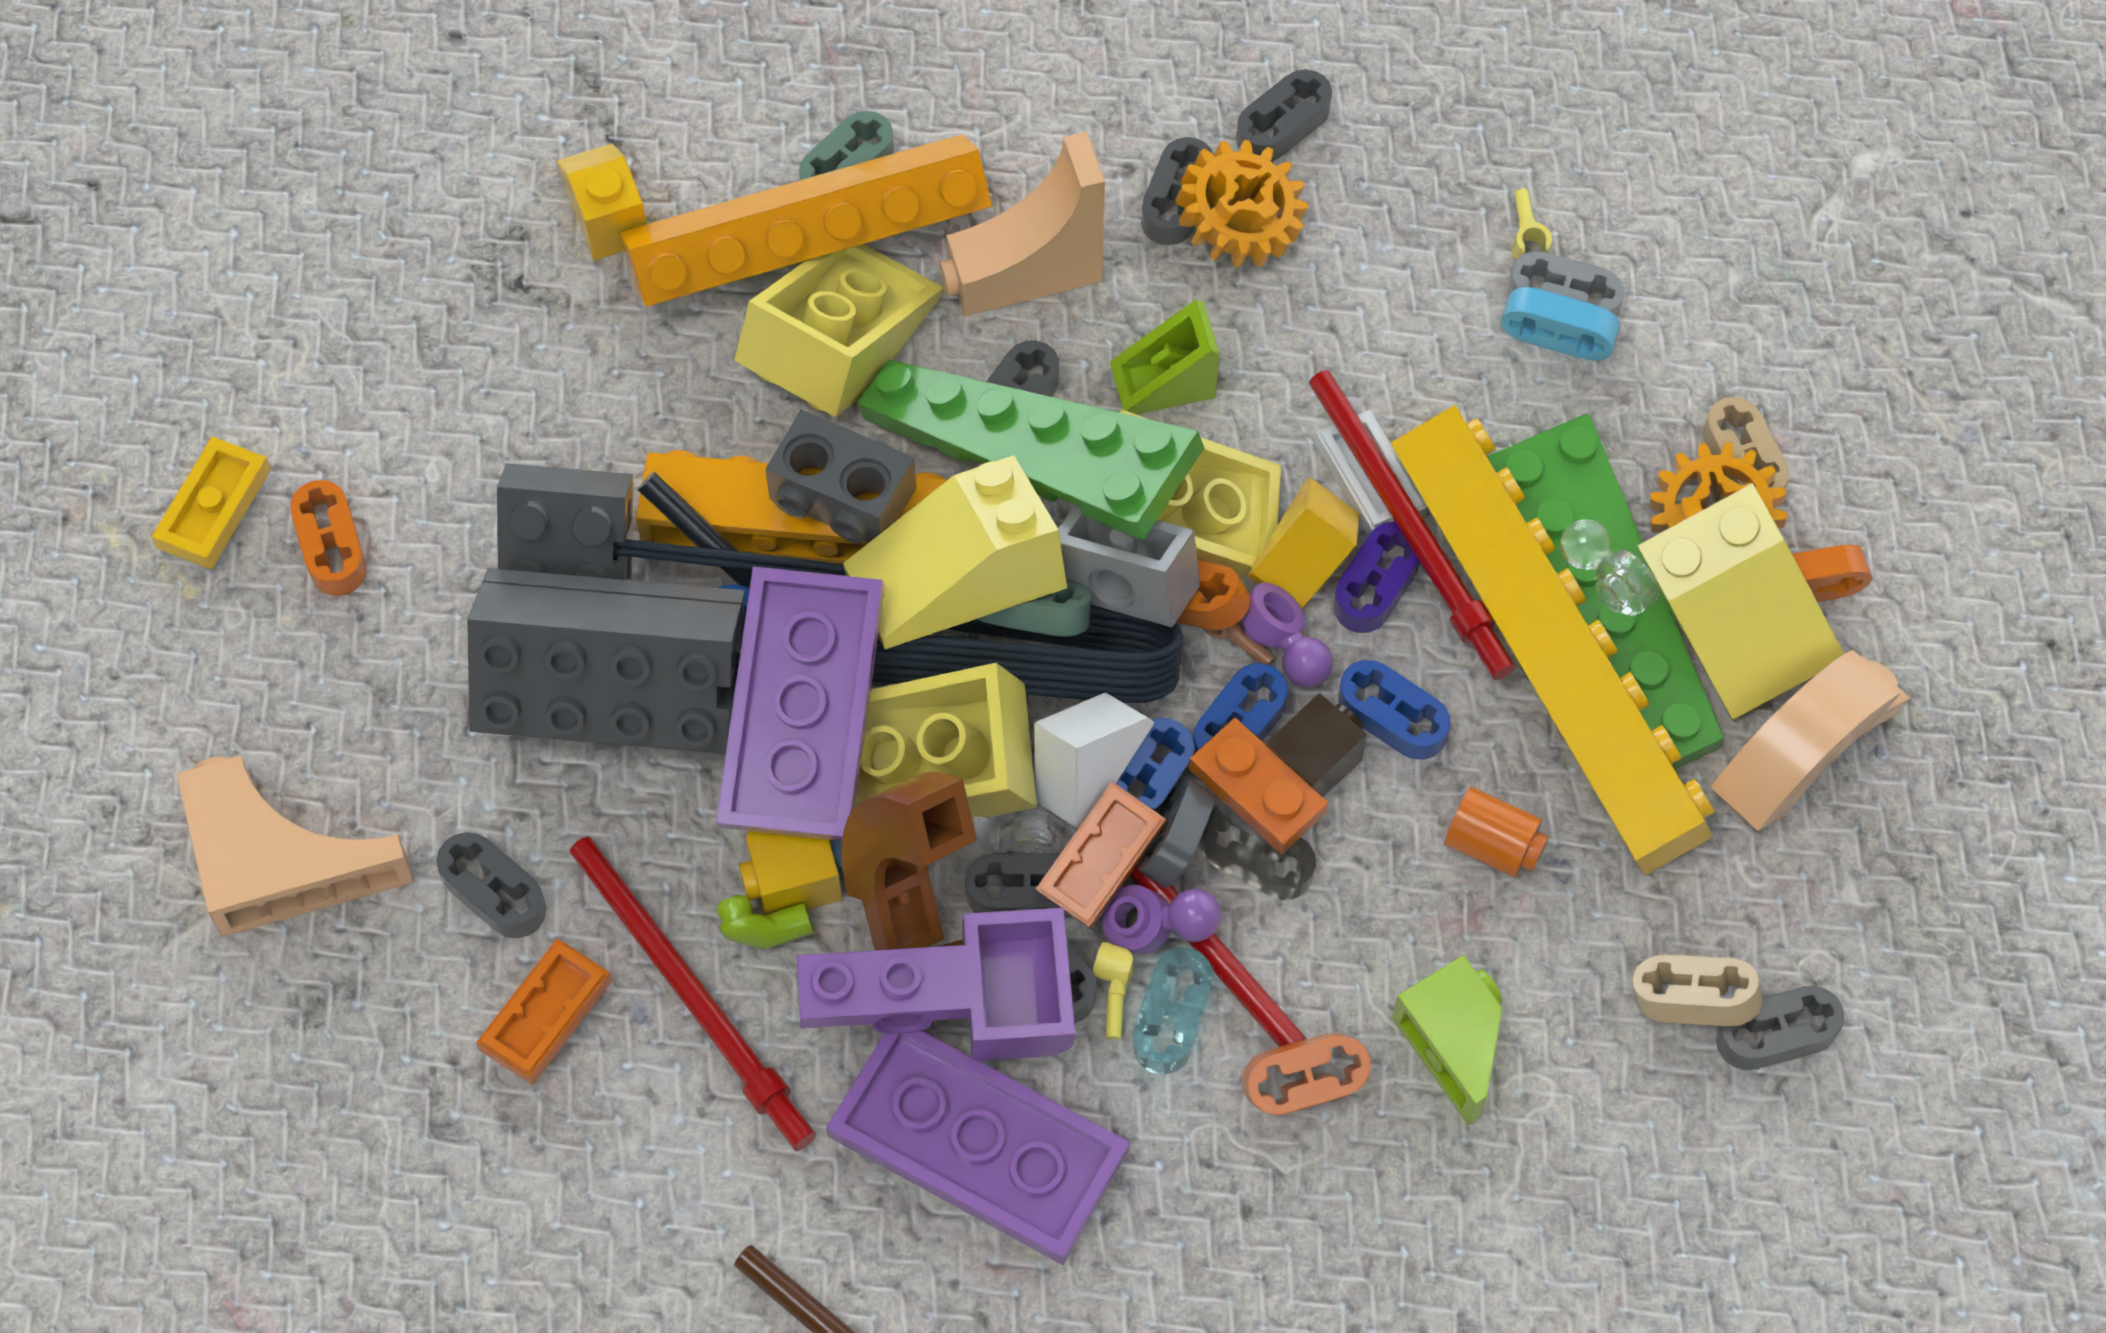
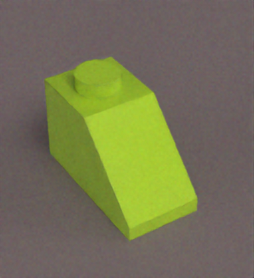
M1462 955L1398 994L1391 1019L1467 1125H1470L1480 1118L1487 1098L1503 1008L1500 1005L1502 1003L1500 991L1493 979L1482 969L1475 971L1466 957Z

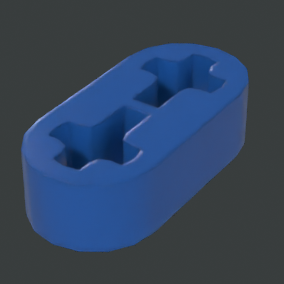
M1375 660L1355 662L1344 671L1340 680L1338 704L1349 708L1361 721L1366 731L1411 759L1425 760L1434 757L1443 749L1450 729V715L1447 708L1437 698L1385 664ZM1371 683L1379 687L1377 697L1369 696L1364 702L1356 698L1358 687L1365 689ZM1424 717L1432 722L1430 733L1422 731L1416 737L1408 732L1410 721L1417 724Z
M1253 663L1241 668L1198 720L1194 729L1195 751L1193 755L1211 739V736L1214 737L1234 718L1238 719L1258 739L1263 741L1280 720L1286 708L1288 685L1284 675L1275 667L1262 663ZM1262 686L1270 690L1269 702L1260 699L1249 713L1244 711L1248 690L1257 692Z
M1160 717L1152 719L1155 723L1116 782V785L1126 792L1130 790L1136 779L1147 785L1138 800L1155 812H1158L1189 764V758L1193 756L1195 751L1194 739L1185 726L1173 719ZM1161 743L1166 745L1171 751L1159 765L1151 760L1150 757L1155 748Z

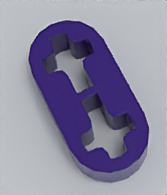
M1386 522L1378 525L1368 535L1338 582L1333 604L1334 614L1338 622L1348 630L1357 633H1369L1379 629L1387 621L1417 574L1420 561L1395 522ZM1394 545L1401 546L1404 549L1403 557H1395L1387 570L1381 568L1383 551H1390ZM1369 584L1375 586L1373 604L1367 603L1361 610L1352 606L1353 597L1360 598Z

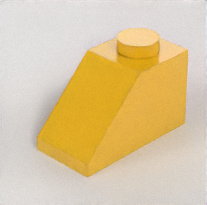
M611 143L557 160V168L593 261L623 252L624 248L619 232L647 224L643 202L624 155Z
M756 831L748 832L746 842L750 860L740 862L738 865L746 897L750 901L760 898L764 915L805 902L808 910L842 901L839 875L829 839Z

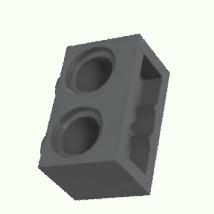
M802 409L799 411L765 469L769 498L780 510L795 518H805L808 516L827 524L837 535L854 543H861L863 541L869 543L897 521L916 490L914 457ZM810 467L823 470L813 476L798 474L801 470ZM862 492H875L879 494L875 499L868 501L854 498Z

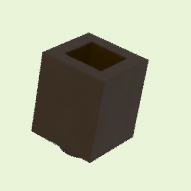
M1319 693L1266 742V746L1324 797L1362 761L1367 734L1364 732L1361 721L1349 708L1342 704L1334 706Z

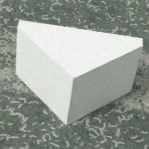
M1106 692L1035 722L1036 802L1078 829L1110 783L1116 784L1155 722Z

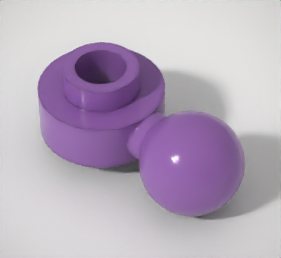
M1271 583L1258 584L1249 593L1251 604L1248 612L1241 620L1244 632L1257 644L1283 650V671L1292 683L1306 688L1320 685L1329 677L1332 671L1333 657L1330 649L1321 640L1302 635L1300 631L1305 625L1303 611L1297 601L1287 591Z
M1130 885L1119 889L1102 915L1103 930L1107 939L1112 944L1127 948L1131 953L1138 955L1149 954L1159 949L1168 939L1171 930L1186 941L1199 942L1206 940L1217 931L1221 922L1219 903L1207 891L1201 889L1185 890L1179 893L1169 904L1161 894L1139 885ZM1136 907L1138 919L1132 927L1127 928V914Z

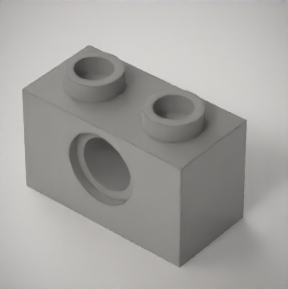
M1074 505L1058 528L1066 580L1087 587L1092 593L1091 605L1173 627L1200 587L1193 529L1157 520L1146 538L1141 540L1082 515L1077 505Z

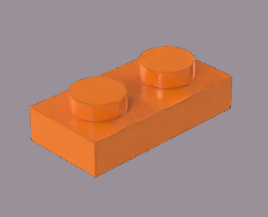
M1236 718L1231 720L1189 758L1188 769L1281 855L1327 813L1329 802Z

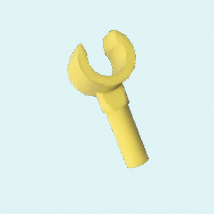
M1525 188L1515 191L1514 196L1519 217V230L1512 246V255L1514 259H1517L1525 254V244L1523 243L1525 241L1537 243L1540 246L1541 252L1548 253L1552 244L1550 230L1534 219L1529 191Z
M1109 942L1101 943L1092 972L1096 978L1111 982L1107 998L1105 1038L1119 1040L1122 1037L1124 997H1126V987H1128L1133 975L1134 964L1132 954L1127 948Z

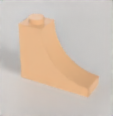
M1087 131L1063 137L1060 155L1048 176L1036 189L1016 205L983 223L946 235L947 259L939 261L940 276L946 295L948 297L957 295L964 317L1102 282L1105 180Z
M241 755L232 758L211 757L200 761L193 769L176 773L207 911L221 937L414 883L410 863L398 834L372 839H342L314 833L297 826L271 808L260 796Z

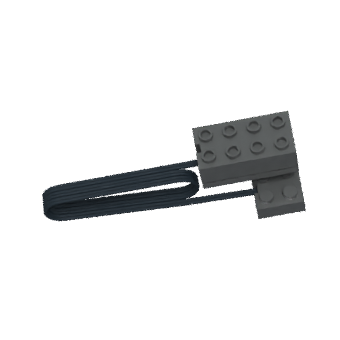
M506 463L497 485L498 569L487 568L467 619L469 732L726 754L740 659L739 652L744 632L745 590L633 581L632 557L743 570L763 567L846 576L843 564L626 539L633 519V474ZM1091 605L1089 628L1078 635L1066 637L997 626L975 619L948 629L1079 648L927 635L884 649L878 638L872 681L899 684L997 663L1025 683L1026 695L1088 700L1106 692L1122 703H1147L1162 699L1175 690L1180 679L1179 666L1181 664L1180 658L1182 656L1181 649L1184 636L1177 622L1173 627H1168L1095 605Z

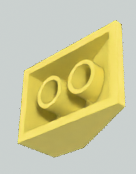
M865 244L806 260L749 301L734 361L755 372L761 379L775 383L802 398L811 407L837 417L861 398L887 360L894 359L939 301L944 287Z
M1122 409L1119 411V413L1145 418ZM1201 437L1204 445L1203 451L1158 520L1194 530L1197 561L1225 565L1234 569L1238 576L1247 577L1278 526L1281 465Z
M1014 455L998 461L987 462L977 468L953 475L843 563L846 576L883 580L885 591L878 638L884 649L1067 589L1059 529Z
M1753 483L1637 545L1644 563L1732 721L1811 680L1824 668L1844 655L1787 543Z
M992 663L871 689L855 807L860 802L918 774L941 772L963 779L972 820L1037 808L1025 683L999 664Z

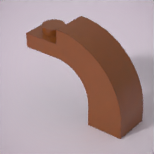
M924 772L860 802L848 816L844 827L841 851L844 881L847 895L863 902L874 950L930 947L944 939L929 877L928 865L977 841L962 778L941 772Z

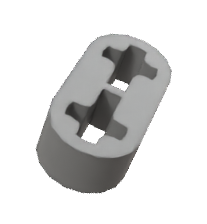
M1539 251L1523 254L1516 259L1512 266L1508 283L1509 295L1517 288L1529 287V282L1533 275H1539L1544 278L1541 290L1583 302L1588 301L1591 291H1597L1602 293V300L1597 306L1609 310L1616 317L1620 312L1624 297L1623 284L1613 272L1605 268Z

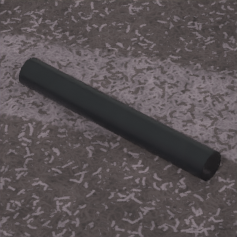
M655 471L638 487L637 490L697 547L739 552ZM719 567L736 584L750 589L752 570Z

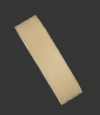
M1738 397L1723 398L1716 402L1709 410L1703 429V439L1709 447L1711 455H1720L1725 442H1732L1733 457L1742 459L1744 454L1752 449L1757 452L1754 468L1757 471L1771 465L1776 470L1774 480L1769 485V488H1786L1790 473L1787 462L1757 407L1746 399ZM1728 420L1734 428L1744 427L1740 441L1732 429L1721 430L1724 421ZM1724 475L1729 479L1735 481L1736 483L1744 485V483L1740 480L1728 475Z
M1671 954L1655 955L1639 964L1632 976L1633 990L1638 1008L1647 1018L1658 1022L1728 1027L1739 1026L1755 1018L1763 1005L1758 973L1751 964L1736 958ZM1664 982L1674 983V985L1668 986L1666 994H1654V992L1660 991ZM1729 986L1741 987V989L1735 990L1733 998H1721L1722 995H1726Z

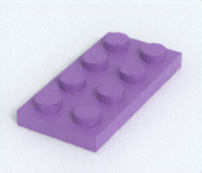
M753 567L716 823L720 828L842 841L847 818L856 804L885 591L883 580Z
M922 1030L906 1034H883L826 1127L829 1138L1061 1265H1064L1130 1149L1129 1141L984 1063L974 1060L971 1056Z

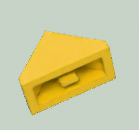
M1309 477L1302 484L1247 577L1257 584L1271 583L1281 587L1303 609L1357 545L1359 513Z

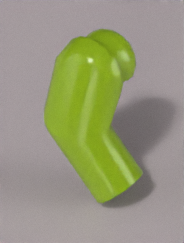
M737 895L720 901L716 908L717 915L722 923L718 926L721 934L727 940L755 948H771L814 933L805 902L767 915L753 914L751 902L746 896Z

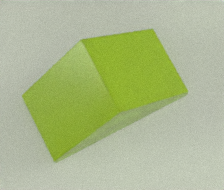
M1195 299L1109 361L1123 410L1137 415L1216 398L1220 353L1203 301Z

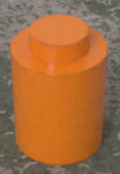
M1470 786L1452 820L1444 840V845L1516 878L1522 867L1531 872L1534 871L1546 847L1549 836L1539 832L1543 821L1542 818Z

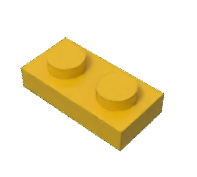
M211 436L151 536L156 548L212 570L271 471L267 457Z

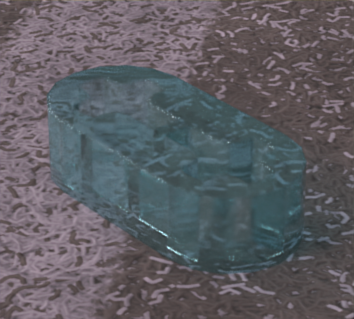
M1179 947L1168 950L1160 956L1154 966L1135 1023L1133 1035L1135 1058L1143 1068L1152 1073H1173L1187 1063L1210 998L1213 976L1210 962L1202 953L1192 948ZM1182 968L1193 972L1192 982L1196 985L1187 986L1180 1004L1170 1001L1173 980L1167 976L1177 977ZM1164 1018L1175 1020L1173 1042L1180 1046L1168 1045L1164 1054L1153 1051V1040L1146 1035L1157 1036L1160 1033Z

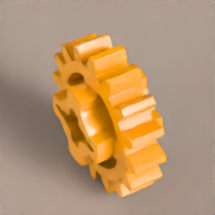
M1224 140L1220 141L1214 155L1208 150L1203 149L1200 151L1194 165H1188L1180 181L1182 187L1175 199V204L1185 207L1179 219V224L1184 227L1195 226L1197 230L1191 243L1194 246L1203 244L1206 241L1213 246L1210 258L1214 261L1224 251L1231 254L1233 267L1240 268L1243 260L1248 255L1251 256L1253 262L1258 267L1264 266L1270 253L1278 258L1282 257L1290 243L1295 242L1304 224L1301 220L1308 209V203L1299 200L1298 197L1305 185L1303 181H1289L1286 176L1293 166L1289 161L1278 166L1271 162L1273 157L1272 148L1267 147L1259 156L1252 153L1250 140H1244L1238 152H1233L1231 146Z
M1705 442L1699 443L1696 460L1691 461L1686 455L1679 452L1675 455L1674 460L1677 473L1674 474L1666 470L1659 472L1657 484L1665 492H1652L1649 508L1662 513L1651 518L1650 530L1652 533H1661L1706 509L1711 491L1714 501L1719 502L1752 483L1778 529L1784 528L1787 513L1774 507L1784 503L1786 490L1782 487L1769 488V485L1774 480L1776 470L1771 465L1757 471L1754 468L1756 451L1751 449L1744 454L1742 459L1733 457L1732 442L1724 443L1720 455H1711ZM1724 475L1734 477L1743 482L1744 485H1740ZM1696 479L1698 485L1693 496L1682 498L1681 504L1675 505L1681 491Z

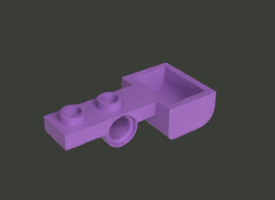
M1064 908L963 914V945L797 955L800 1028L872 1024L873 1029L882 1033L906 1034L926 1029L934 1020L969 1018L971 1053L974 1060L1046 1057L1065 1052L1074 1045L1076 1034Z

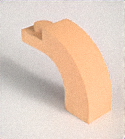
M1851 650L1824 668L1782 705L1743 746L1710 787L1752 827L1759 831L1784 817L1814 780L1838 755L1864 733L1895 717L1909 701L1910 697L1898 687V681L1889 669L1878 662L1869 661L1864 656H1859L1854 650Z

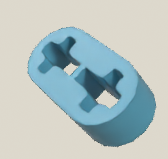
M1522 287L1510 293L1501 318V326L1507 334L1522 342L1581 359L1595 361L1606 359L1612 354L1620 330V321L1616 315L1600 306L1537 288Z

